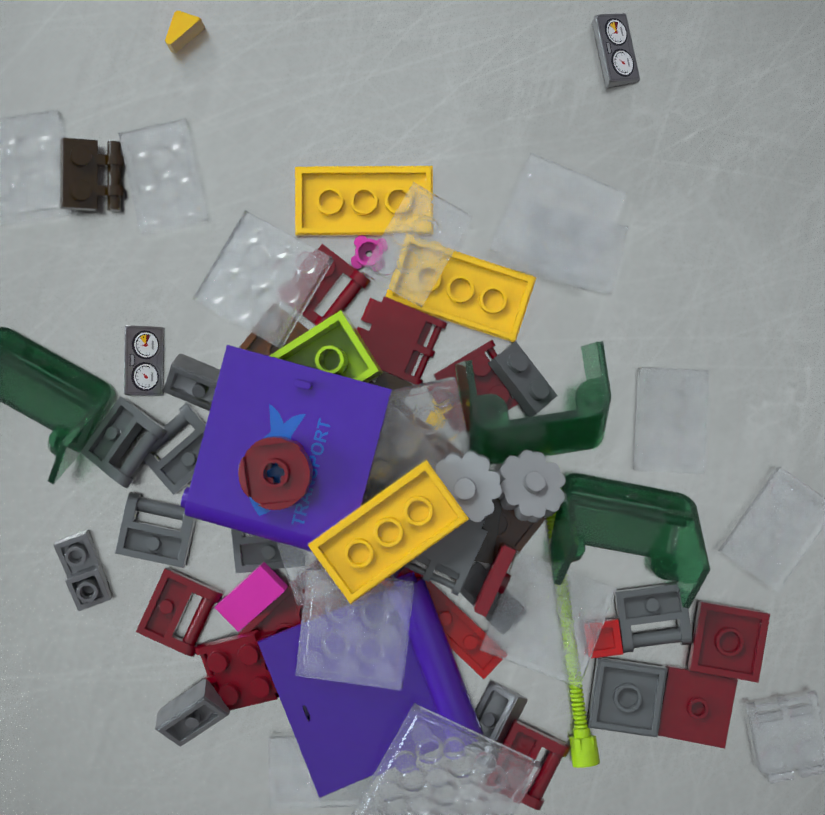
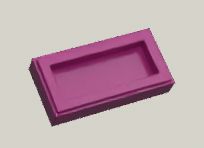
M263 562L221 599L214 608L239 632L283 594L288 585Z

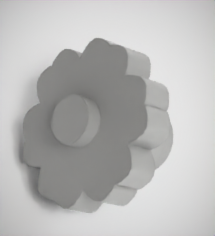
M470 450L462 458L459 454L452 452L436 464V473L466 515L474 522H481L485 516L493 513L495 507L493 499L500 497L502 493L500 474L495 470H489L490 461L486 456L479 455L475 451Z
M524 450L518 457L509 456L497 471L500 474V484L502 487V493L498 499L504 509L514 510L518 520L538 522L543 516L549 517L557 512L560 504L565 500V494L560 489L565 484V477L560 473V468L556 463H546V458L541 452Z

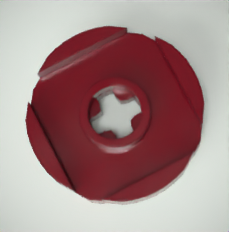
M271 436L255 442L247 450L239 464L238 477L241 488L248 498L251 497L255 502L259 503V506L265 509L281 510L294 505L307 494L312 482L313 468L311 460L301 443L282 436ZM272 463H277L279 468L284 469L285 475L281 476L280 483H275L274 477L267 476V470L272 468Z

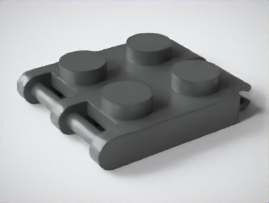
M485 516L481 522H474L469 518L468 521L414 558V560L427 565V569L412 562L407 563L404 567L423 575L422 579L427 582L431 579L452 589L451 593L458 596L488 533L487 530L482 529L487 517ZM434 570H437L443 574H446L456 579V582L454 583L433 572Z

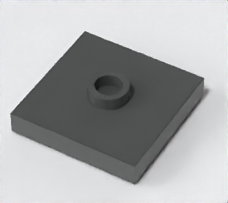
M597 658L587 722L588 728L657 738L667 668L610 658Z

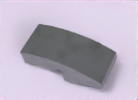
M85 530L55 541L53 546L66 573L65 582L77 610L81 611L111 600L108 583L89 531Z

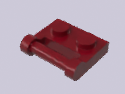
M321 244L280 299L317 326L340 310L344 312L362 288L365 290L371 280L325 245ZM344 274L351 279L323 317L315 312Z
M166 567L136 632L180 653L194 657L196 653L194 648L197 646L198 638L214 603H219L223 592ZM194 593L201 596L202 599L182 639L175 636L174 633Z
M514 719L484 780V785L535 810H540L545 801L542 797L562 757H567L571 747L559 739L552 738ZM541 748L549 750L550 752L531 790L523 789V784Z

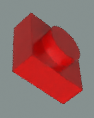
M618 618L583 623L588 659L623 655Z

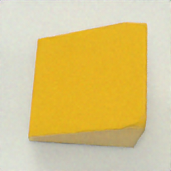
M178 10L174 12L165 39L171 52L177 53L204 30L205 25L202 19Z

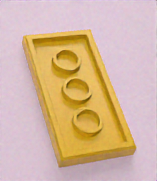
M433 166L295 167L296 237H356L360 235L433 236Z
M405 235L385 297L437 319L513 343L517 339L537 277Z
M426 459L308 543V546L351 604L468 521L469 517Z

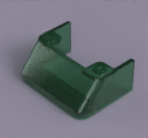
M0 327V402L52 430L47 446L56 458L48 482L54 485L80 455L109 403L112 394L111 388L105 381L12 329Z
M603 341L582 346L587 380L580 383L576 389L575 402L577 410L509 420L507 404L500 396L495 394L477 396L472 360L455 364L468 451H475L479 455L489 458L490 465L503 463L509 456L518 457L524 450L541 452L544 456H551L598 447L605 436L611 402V390Z
M581 473L568 474L565 477V484L561 487L565 494L564 502L560 504V508L556 512L550 541L554 584H562L571 562L578 561L583 557L586 549L585 545L648 557L649 566L656 576L664 580L678 582L682 607L689 609L710 572L697 506L694 501L678 492Z

